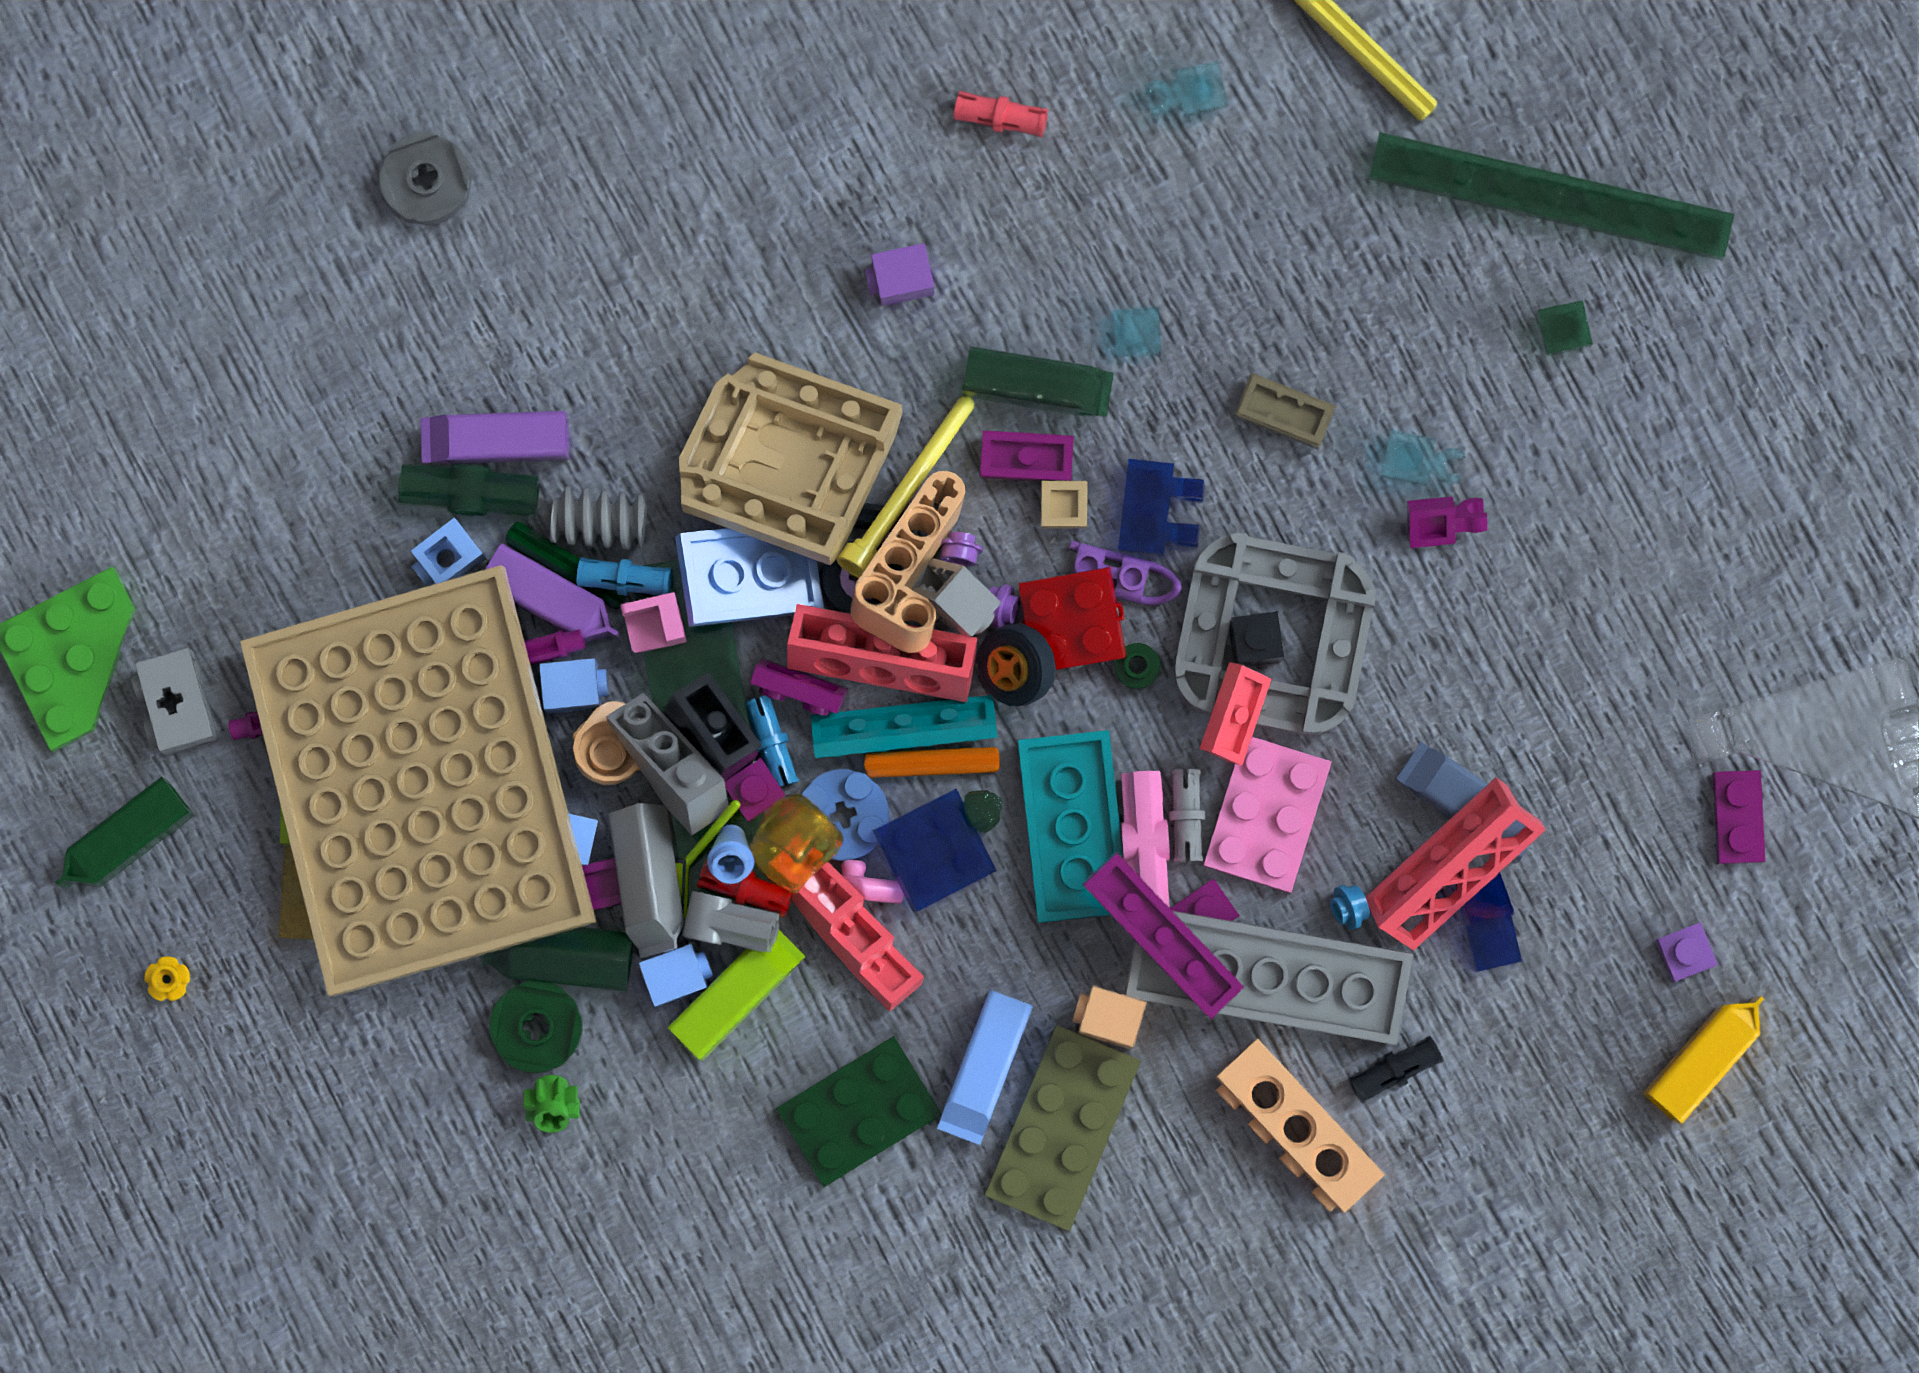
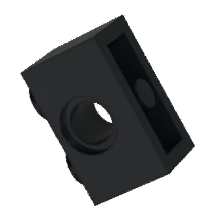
M710 672L673 693L662 712L720 774L724 781L751 765L762 747L759 740Z

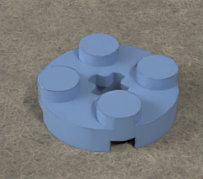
M837 769L823 773L806 787L801 795L797 819L803 838L818 853L829 859L843 862L863 858L877 847L883 839L889 823V808L881 788L866 774L849 769ZM844 802L847 808H855L857 816L850 818L851 826L848 828H842L840 822L832 823L830 820V814L836 812V804Z

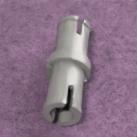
M1183 769L1171 770L1174 811L1169 812V821L1174 822V863H1187V843L1190 844L1191 863L1203 862L1201 821H1205V811L1200 810V769H1187L1188 788L1186 789Z

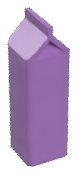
M566 411L422 417V463L469 464L569 460L568 414Z
M502 543L498 546L486 569L499 565L506 568L514 604L517 607L560 631L562 630L564 633L581 629L585 643L609 636L620 640L621 635L612 628L607 606L603 599Z

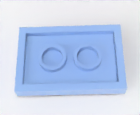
M729 528L686 532L675 536L689 627L793 616L796 604L824 609L817 560Z

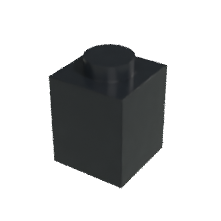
M1278 611L1232 617L1230 632L1236 664L1250 667L1280 663L1283 660L1284 652Z

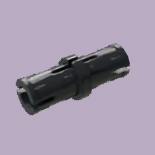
M1429 1035L1425 1039L1395 1054L1391 1051L1383 1055L1384 1060L1348 1077V1080L1362 1104L1396 1085L1402 1087L1408 1084L1407 1079L1443 1062V1058L1433 1038Z

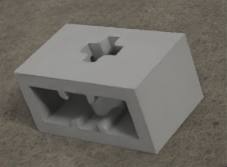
M934 558L930 560L911 589L932 602L936 609L935 625L938 628L969 637L981 633L992 623L995 617L993 612L1002 603L965 566Z
M186 648L135 663L138 675L132 677V684L138 702H146L150 719L144 721V728L151 747L158 745L161 753L169 755L219 740L195 652ZM171 692L179 698H183V702L176 705L177 713L175 714L163 708V704L169 702L168 693Z

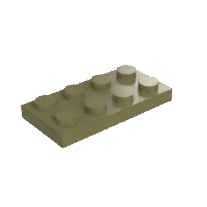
M1056 1025L985 1196L1070 1232L1141 1060Z

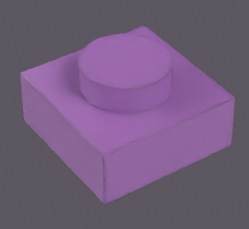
M1701 922L1656 939L1672 982L1718 965Z

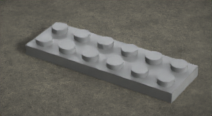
M1173 911L1244 986L1218 1014L1397 1045L1413 959L1412 953ZM1134 940L1124 995L1138 1000L1201 1010Z

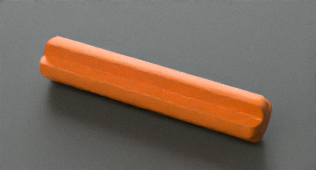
M996 747L869 752L864 757L865 774L869 778L994 773L999 771L1000 768L999 750Z

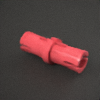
M959 91L954 109V120L993 127L992 130L1002 133L1005 129L1041 138L1044 135L1048 118L1047 108L1010 102L1009 97L1000 95L996 99Z

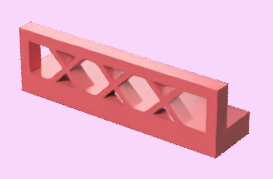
M1495 777L1366 896L1369 909L1378 927L1414 951L1546 830L1543 823L1519 806L1508 785ZM1515 820L1526 826L1516 836L1502 838V832ZM1490 853V859L1482 867L1468 869L1469 862L1477 855ZM1457 884V890L1449 897L1435 899V894L1443 886ZM1424 914V920L1411 932L1401 927L1410 916Z

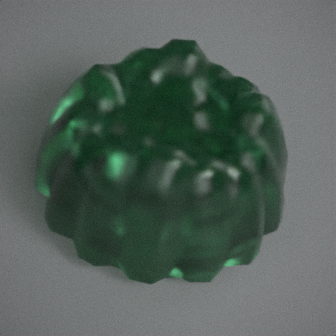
M988 790L968 792L964 800L966 817L976 830L987 833L999 823L1003 801L1001 797Z

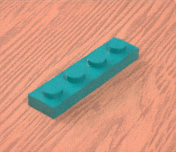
M992 695L968 697L967 703L948 699L842 711L837 714L829 713L827 716L811 715L815 758L840 757L848 754L875 751L885 752L901 748L929 747L937 744L998 738Z

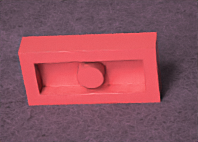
M1229 662L1199 749L1229 763L1242 765L1272 679L1246 666Z

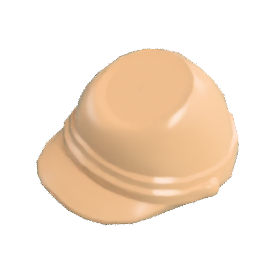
M609 701L598 706L572 735L574 740L572 751L577 768L584 777L601 785L619 784L630 779L637 771H640L608 724L606 718L607 715L625 705L626 703Z

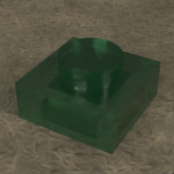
M1583 300L1538 309L1536 312L1546 357L1589 348L1593 345Z

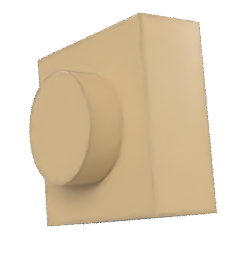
M1087 481L1041 482V529H1087Z

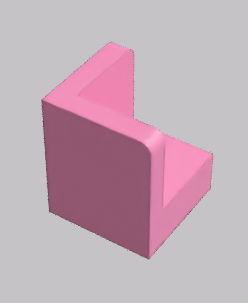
M674 592L620 605L634 653L687 642L678 600Z

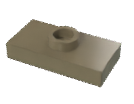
M1251 372L1234 417L1319 450L1336 406Z

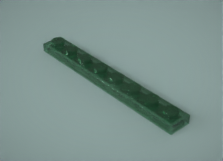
M1379 132L1368 177L1369 180L1723 261L1726 255L1734 219L1733 213L1382 132Z

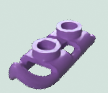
M1071 541L1069 549L1078 552L1072 573L1109 567V565L1104 564V559L1122 563L1121 568L1110 566L1112 579L1117 581L1115 595L1118 599L1155 606L1175 599L1181 591L1182 586L1178 577L1158 563ZM1148 571H1153L1167 578L1173 584L1172 590L1158 597L1142 596Z

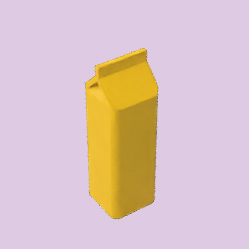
M1756 996L1748 1003L1719 1005L1642 1094L1673 1122L1683 1124L1759 1037L1760 1021L1758 1006L1764 998Z

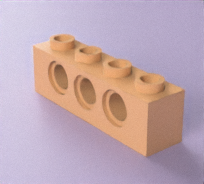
M1258 1038L1215 1077L1221 1083L1216 1092L1233 1110H1236L1241 1105L1253 1119L1248 1123V1126L1265 1144L1272 1139L1285 1152L1279 1159L1297 1178L1303 1173L1307 1175L1317 1186L1311 1193L1329 1212L1336 1207L1341 1213H1345L1385 1176L1379 1167ZM1259 1082H1268L1277 1091V1100L1268 1109L1260 1108L1253 1102L1252 1090ZM1294 1115L1304 1118L1309 1126L1308 1136L1300 1143L1290 1141L1284 1134L1286 1120ZM1325 1149L1336 1152L1341 1161L1339 1171L1331 1177L1320 1174L1315 1164L1317 1155Z

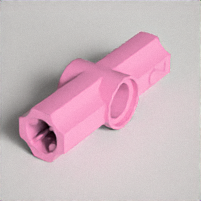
M1160 771L1121 773L1124 822H1121L1123 859L1169 907L1166 861L1170 860L1167 819H1163V790Z

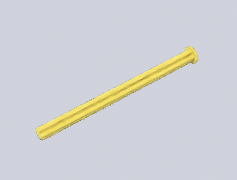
M1294 0L1418 120H1424L1434 111L1437 106L1436 100L1332 0Z

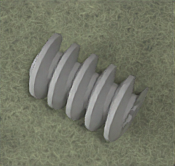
M565 486L560 499L554 498L550 542L557 543L564 531L567 543L575 545L580 534L583 533L586 546L593 547L598 536L601 535L604 547L611 549L617 536H619L623 550L629 551L635 538H637L640 550L643 551L647 519V507L643 494L638 493L633 506L628 505L625 492L620 491L615 503L610 504L607 490H602L597 501L592 502L588 488L583 489L578 500H573L570 486Z

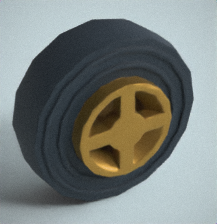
M1025 624L1001 626L989 633L979 647L977 659L979 676L986 690L1003 704L1008 706L1029 705L1044 697L1054 683L1056 671L1054 654L1047 640L1030 626Z

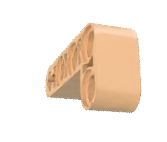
M938 471L927 478L855 586L851 604V617L854 622L862 629L907 653H917L924 650L931 640L936 620V609L932 602L911 589L941 546L942 540L947 537L959 518L965 496V485L962 479L955 473ZM942 500L938 511L933 508L934 503L938 504ZM921 530L928 534V536L919 537L911 531ZM898 564L903 566L905 570L896 571L888 565ZM875 598L881 601L883 604L872 605L867 603L864 599ZM913 620L920 623L922 627L912 628L904 622Z

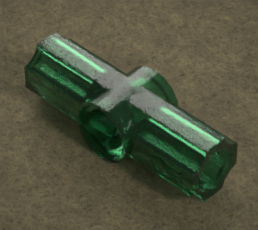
M402 464L399 475L398 503L400 505L444 508L449 513L467 516H487L489 512L536 517L540 478L539 476L497 473L492 472L490 468L474 465H451V468H440L427 465Z

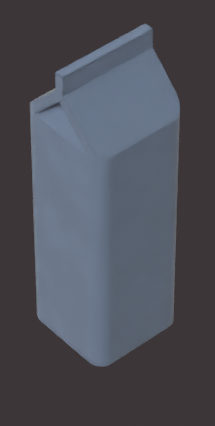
M1422 741L1395 779L1415 796L1449 819L1488 785L1443 753L1427 746ZM1515 820L1502 832V838L1516 836L1526 826ZM1530 845L1525 850H1523L1514 860H1512V862H1514L1515 864L1518 863L1522 859Z

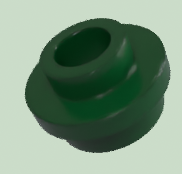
M1133 643L1125 646L1127 657L1115 660L1114 667L1117 678L1122 684L1132 689H1143L1150 686L1157 679L1160 672V659L1157 653L1150 646L1142 643ZM1136 657L1142 658L1146 662V670L1140 674L1133 673L1129 669L1131 659Z

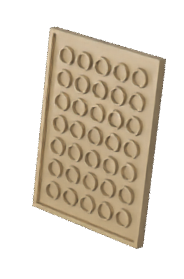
M499 565L240 641L328 996H338L596 923L504 566Z

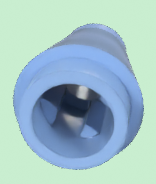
M726 825L718 832L715 843L708 855L707 864L710 872L723 883L734 884L742 881L751 873L754 866V858L747 843L745 833L736 825Z

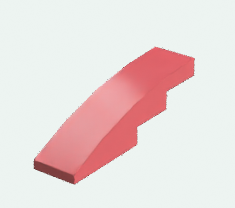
M802 836L768 862L767 867L782 887L794 889L793 896L790 899L823 941L889 1012L922 985L924 976L893 946L895 937L863 907L865 897Z

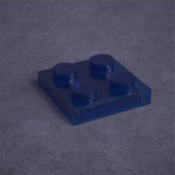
M953 789L873 829L912 912H918L997 871L957 789Z

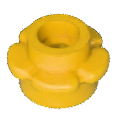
M164 956L159 958L156 964H150L145 971L144 980L149 986L147 991L151 997L158 1001L165 999L176 1001L186 993V986L190 982L188 968L184 964L180 965L174 957ZM165 975L171 977V981L168 984L163 982Z

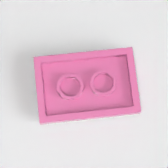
M1252 737L1243 764H1234L1203 867L1291 894L1332 761Z

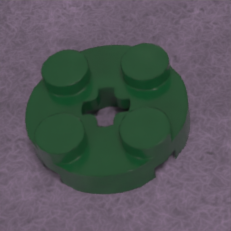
M526 981L510 989L496 1002L490 1017V1037L497 1052L510 1066L528 1073H545L564 1066L577 1051L582 1039L583 1020L576 1001L561 987L546 981ZM535 1014H542L543 1023L549 1025L548 1034H540L539 1040H531V1032L524 1029L525 1020L533 1021Z

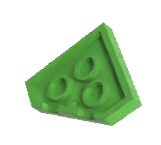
M113 566L0 623V651L49 749L53 752L95 731L107 687H110L121 654V645L136 609Z

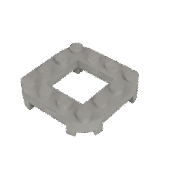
M1231 533L1212 542L1200 554L1194 567L1174 665L1175 683L1181 699L1199 713L1211 716L1226 671L1221 670L1238 583L1327 601L1310 688L1271 680L1256 726L1300 735H1319L1334 730L1348 716L1357 698L1356 693L1376 600L1375 588H1373L1369 575L1355 561V558L1341 552L1334 554L1248 536L1247 533Z

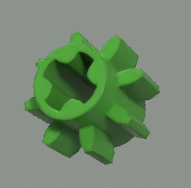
M546 1075L536 1079L534 1090L524 1089L523 1108H525L526 1122L534 1121L535 1126L539 1130L548 1133L559 1132L567 1128L569 1118L577 1119L580 1116L578 1087L569 1086L566 1079L557 1075Z

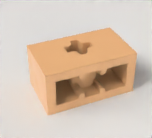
M1093 986L1089 996L1080 994L1072 1022L1081 1024L1078 1032L1080 1035L1131 1050L1134 1047L1147 1002Z

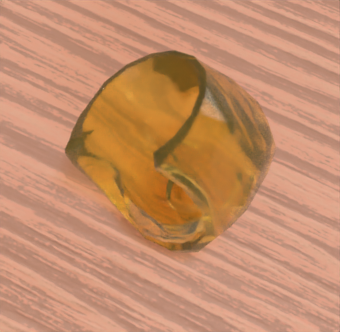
M793 792L777 799L765 813L750 844V850L755 864L764 875L785 890L796 894L823 865L838 853L844 838L842 832L819 806L807 796Z

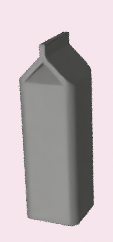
M640 803L608 813L627 936L639 949L640 959L677 949L676 939L684 926V917L667 808L665 805Z

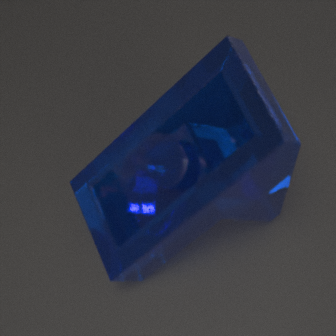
M1499 872L1460 908L1476 972L1522 962L1512 916L1515 915L1514 909Z

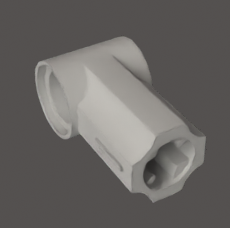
M692 891L682 936L719 945L726 942L751 950L771 953L778 935L779 914L733 904L731 899Z

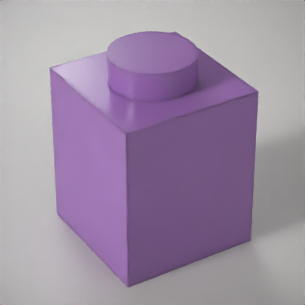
M925 243L871 254L873 267L865 269L870 296L879 294L881 306L935 295Z

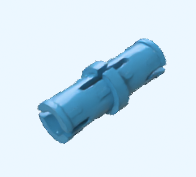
M581 557L577 569V586L617 590V594L628 596L629 592L658 596L671 592L672 568L635 565L629 559H621L620 563Z
M764 695L760 696L758 700L763 716L760 715L755 698L744 702L743 707L746 709L753 733L762 745L759 752L763 762L779 786L783 788L784 784L779 769H781L786 786L788 787L799 782L786 747L789 738L787 732H781L771 701L772 698Z

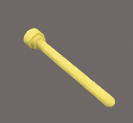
M962 396L957 400L862 539L857 538L853 543H847L836 560L846 572L858 579L878 552L876 549L974 409V401L971 397Z

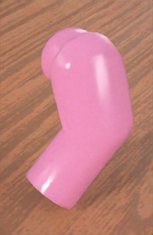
M846 860L842 862V876L865 897V900L895 904L902 902L904 897V883L902 881L864 877L867 867L864 861Z

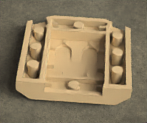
M754 353L747 358L748 364L732 376L727 373L715 383L679 457L682 510L687 514L831 565L843 550L895 440L902 416V404Z

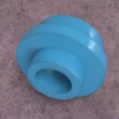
M1340 885L1334 888V898L1330 900V908L1335 920L1340 925L1345 924L1350 930L1361 927L1362 921L1369 919L1370 916L1369 905L1362 890L1357 885L1350 887Z

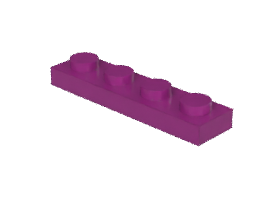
M1114 852L1082 883L1090 894L1208 1018L1212 1019L1244 988L1234 975L1117 852Z

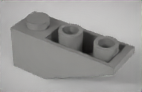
M645 693L640 694L606 716L608 724L665 807L691 835L720 817L728 807L724 779Z

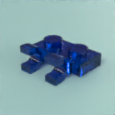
M1129 459L1118 550L1164 556L1166 543L1198 548L1199 525L1168 522L1171 498L1203 503L1205 492L1204 480L1174 477V463Z

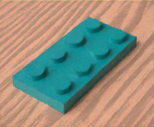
M1109 730L1018 740L1038 923L1111 916L1082 885L1114 852H1117L1123 858Z

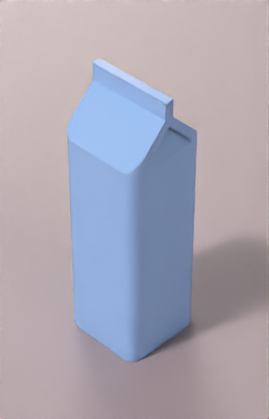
M989 990L937 1129L981 1145L1031 1015L1032 1005Z

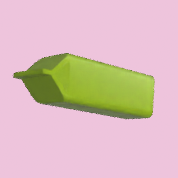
M778 930L777 939L771 953L746 949L667 1028L700 1061H703L791 974L806 956Z

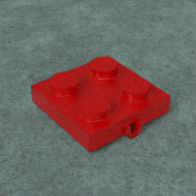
M1110 566L1018 583L1025 619H1022V623L1036 629L1047 640L1054 654L1056 670L1127 657L1120 622L1125 617L1122 603H1117Z

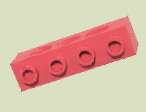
M796 604L787 643V669L967 703L976 661L977 637L933 629L929 645L924 650L917 653H907L859 627L849 613ZM908 625L912 628H919L918 626Z

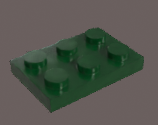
M894 1036L776 1108L823 1187L828 1186L942 1115Z

